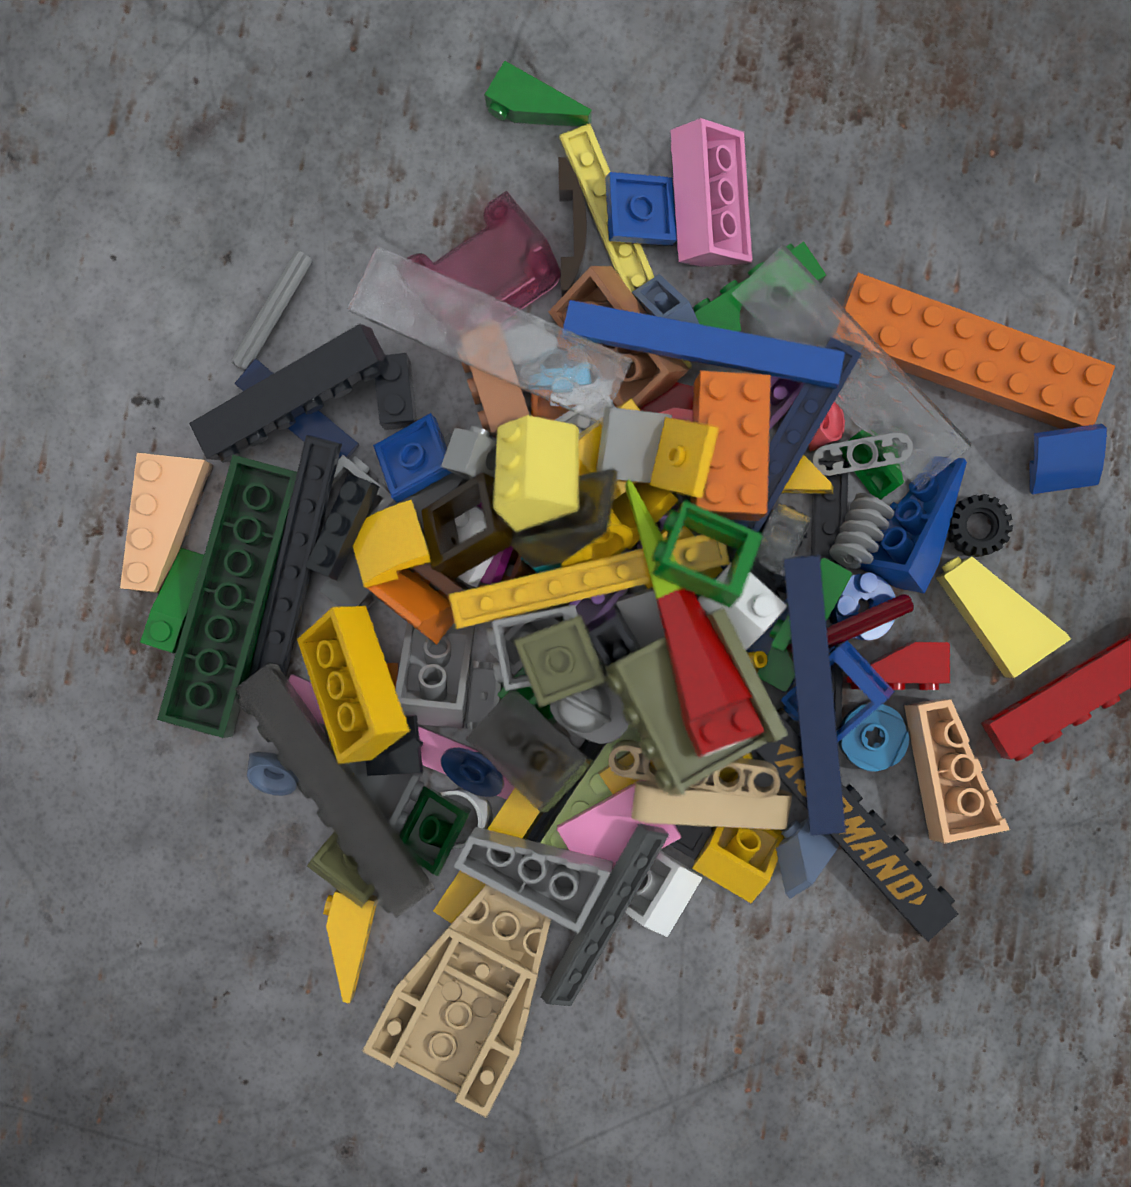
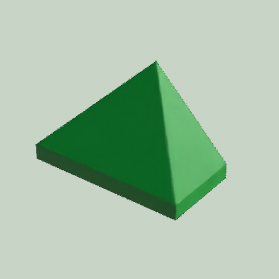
M862 429L848 441L876 435ZM882 440L874 441L878 448V462L885 461L883 453L893 452L895 458H899L896 444L892 443L890 446L882 447ZM867 444L857 445L853 449V459L859 464L870 462L873 457L871 447ZM847 446L840 447V449H841V451H842V453H843V454H841V456L844 458L845 461H848V459H847V449H848V447H847ZM900 463L854 471L871 495L880 500L904 483Z

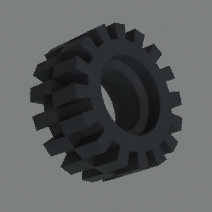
M987 494L973 495L959 501L955 505L948 529L950 533L948 540L950 543H955L956 546L954 548L957 551L962 550L964 555L981 557L999 551L1004 547L1003 544L1009 541L1008 533L1013 531V525H1009V521L1013 519L1011 514L1007 515L1005 512L1008 507L1005 504L1000 505L998 503L1000 499L996 497L989 498ZM973 513H982L990 520V533L983 539L973 537L967 530L968 518Z

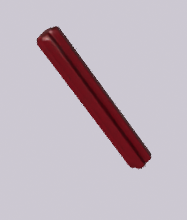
M901 594L827 627L828 649L914 610L912 599L907 594ZM791 643V644H789V645L787 646V651H788L789 657H790L791 660L793 661L792 643Z

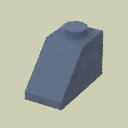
M660 274L632 292L648 315L699 324L690 302Z
M809 817L801 823L797 820L790 823L787 829L782 831L781 834L784 838L776 848L785 894L790 899L813 885L839 847L829 834L811 836Z

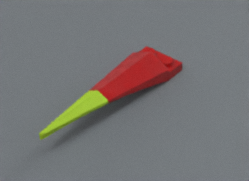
M628 479L625 489L658 604L684 727L697 757L701 758L758 736L765 731L750 700L752 698L751 693L695 593L652 574L656 565V561L651 560L653 552L659 540H665L634 484ZM672 554L670 561L677 563L676 559Z

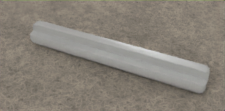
M298 250L294 252L231 360L238 368L245 371L257 357L312 263L311 258L307 254Z

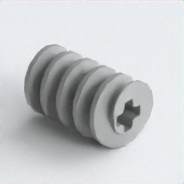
M855 494V499L845 516V522L840 526V533L835 537L834 545L829 550L830 556L837 563L852 569H859L861 563L871 564L874 559L870 553L878 551L879 546L875 541L883 540L884 534L881 530H886L889 527V522L886 519H891L894 516L893 509L871 494Z

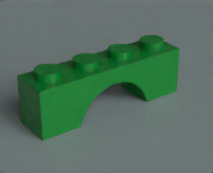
M805 242L796 247L793 244H789L775 255L777 257L776 260L768 265L765 262L756 265L747 273L749 275L747 279L740 283L737 280L728 283L719 291L721 293L719 297L713 301H710L709 298L702 300L693 307V311L700 325L741 332L740 310L748 299L760 293L774 292L795 301L820 285L826 274Z

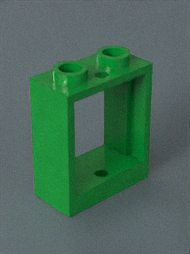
M684 501L677 512L674 510L670 511L663 529L668 531L665 541L659 540L653 552L651 560L656 561V565L652 574L731 608L742 595L763 535ZM682 526L736 549L724 584L670 561Z

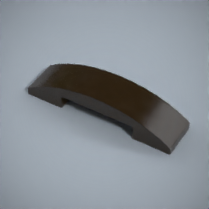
M558 157L559 201L573 200L574 257H561V296H563L579 279L586 251L587 218L584 197L577 176L565 157Z

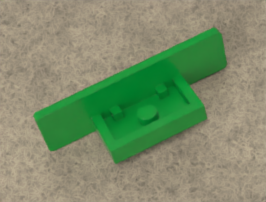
M822 558L820 565L827 621L851 579L852 572L826 558ZM789 614L785 621L779 618L771 630L769 636L774 640L771 644L772 648L767 655L768 661L766 666L760 668L757 672L760 679L783 692L788 690L795 678L794 663L787 651V646L792 643Z

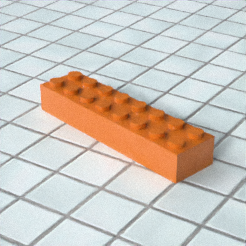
M859 272L849 286L831 336L862 353V357L1060 429L1095 425L1115 369V365Z

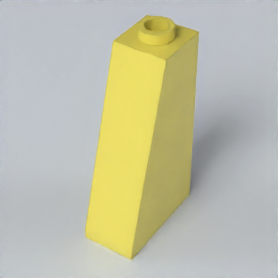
M957 556L941 567L944 573L936 577V579L1005 678L1017 677L1071 640L1066 632L975 558L969 557L961 560Z

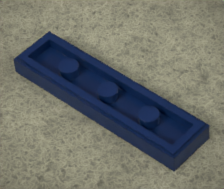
M255 358L234 384L242 391H245L274 373ZM319 410L312 414L306 415L303 413L295 418L296 423L288 428L304 442L306 435H312L341 443L339 459L342 455L349 458L359 446V443Z

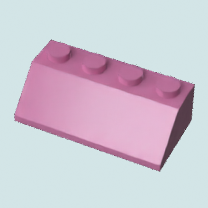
M702 118L671 129L679 262L699 267L752 263L744 132Z

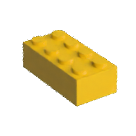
M366 606L332 607L306 630L297 641L338 764L372 760L409 732V728Z

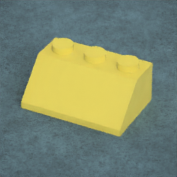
M529 415L498 426L494 509L517 532L577 511L579 428L575 424Z

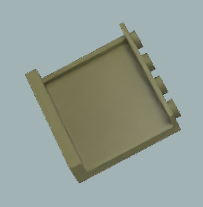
M724 608L711 611L706 615L752 695L750 700L765 731L758 736L704 757H697L684 727L665 636L605 667L608 673L606 677L607 683L615 695H619L625 707L623 708V715L631 727L636 728L641 738L639 741L640 749L648 760H652L657 770L655 778L658 785L664 792H668L669 795H683L686 793L684 789L765 743L776 742L788 735Z

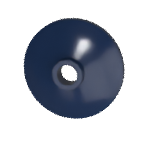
M450 748L441 757V766L444 772L462 789L482 797H494L501 793L504 787L503 776L484 754L464 748Z

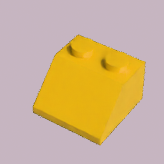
M712 826V833L697 856L692 869L747 902L752 903L770 882L778 861L776 848L784 838L781 834L782 831L779 829Z

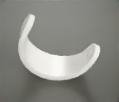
M462 788L440 792L442 796L457 794L467 798L477 812V827L488 829L493 820V810L486 797L472 794ZM466 842L455 844L453 849L463 848Z

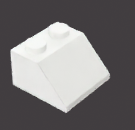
M731 563L715 579L716 581L724 584ZM752 573L748 575L741 597L731 608L704 596L698 598L706 614L720 608L726 610L745 650L768 629L787 607L782 600Z
M660 851L625 913L642 926L668 937L701 882L702 877L678 860Z

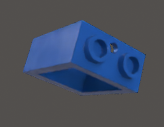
M848 640L829 655L830 667L836 662L871 701L836 731L837 743L895 692ZM795 686L780 700L784 703L786 713L793 720L799 721Z

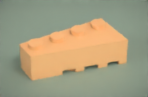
M137 453L120 588L150 593L160 592L180 551L183 540L188 535L191 519L197 504L199 505L204 485L208 476L210 477L214 465L201 459Z
M935 699L904 705L929 839L941 843H949L1010 830L1005 818L1001 817L996 806L998 802L993 791L988 788L981 771L983 769L978 758L974 757L968 744L970 740L952 700Z

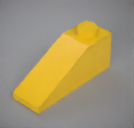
M336 890L334 895H328L323 915L328 916L326 928L342 1001L350 1004L355 996L379 897L371 895L361 908L339 890Z

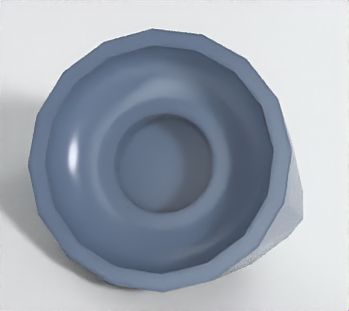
M253 752L249 754L247 778L256 789L264 793L284 796L296 790L309 764L300 759L285 755Z

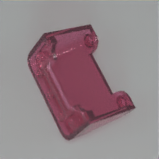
M507 191L491 200L486 206L483 217L487 227L433 263L426 254L418 253L409 256L396 265L397 270L453 349H457L456 347L462 345L459 335L498 322L501 324L551 290L560 280L561 270L548 240Z

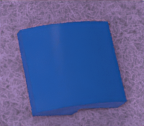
M1103 424L1034 433V460L1029 461L1030 493L1038 494L1098 485L1105 460L1107 427Z

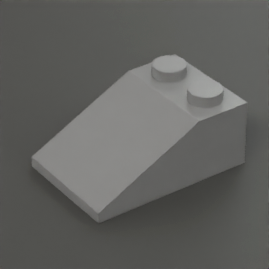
M407 622L395 689L405 716L417 715L418 724L463 729L475 625L456 629L454 622L436 645Z

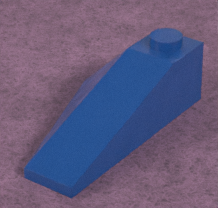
M935 455L909 484L910 491L898 504L893 502L890 505L894 511V516L891 519H886L889 522V527L886 530H881L884 534L883 540L875 541L879 549L875 553H870L874 560L871 564L861 563L860 569L883 578L889 585L895 588L919 593L926 592L940 562L967 464L965 458Z

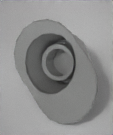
M603 684L550 703L551 712L557 722L570 731L595 743H611L619 739L629 725L623 715V708L625 707L619 695H615L610 688Z

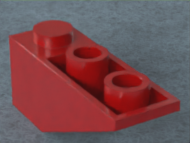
M910 642L877 658L869 664L893 690H905V683H918V690H939V683L950 684V642ZM847 674L843 676V683H850V689L861 690Z

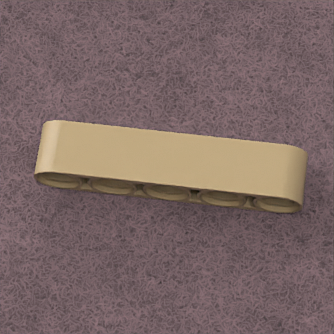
M622 740L616 743L609 756V766L616 775L657 782L655 778L657 770L651 766L650 760L642 753L639 741ZM623 750L629 751L633 754L635 762L629 766L620 765L616 754ZM741 757L725 766L735 768L738 771L739 775L736 780L727 782L721 779L719 772L723 769L721 768L689 786L696 789L768 799L778 792L780 780L777 768L772 763ZM761 772L769 773L773 777V782L767 787H760L754 782L757 774Z
M637 781L635 785L631 818L640 822L779 830L787 829L793 794L785 790L778 789L774 796L768 799H760L690 787L684 789L686 793L683 795H669L668 792H664L657 782Z

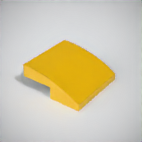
M412 500L388 507L365 518L353 545L364 588L398 579L397 571L430 562L427 546Z

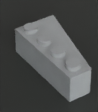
M475 827L454 867L579 933L611 873L613 861Z

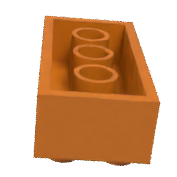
M700 371L694 381L693 422L718 427V433L702 498L691 496V504L730 520L759 521L767 514L771 375Z

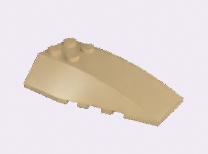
M485 885L396 986L362 1052L392 1068L396 1062L457 1094L456 1102L487 1117L520 1052L551 919L502 892Z

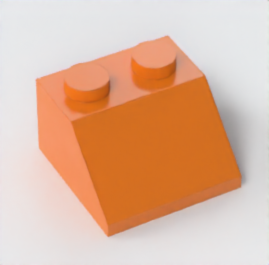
M407 568L397 571L398 579L367 587L386 606L436 645L455 622L449 596L441 590L438 592L429 586L431 582L415 570L413 573Z

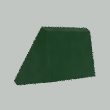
M424 786L394 847L431 874L439 876L471 812V808Z

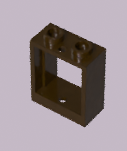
M481 472L421 510L430 563L433 570L455 579L518 542L515 530L494 509V477ZM482 503L487 528L459 544L455 518Z

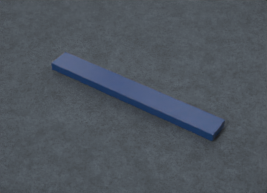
M572 300L569 301L562 331L563 337L762 375H771L772 377L835 389L839 385L845 352Z

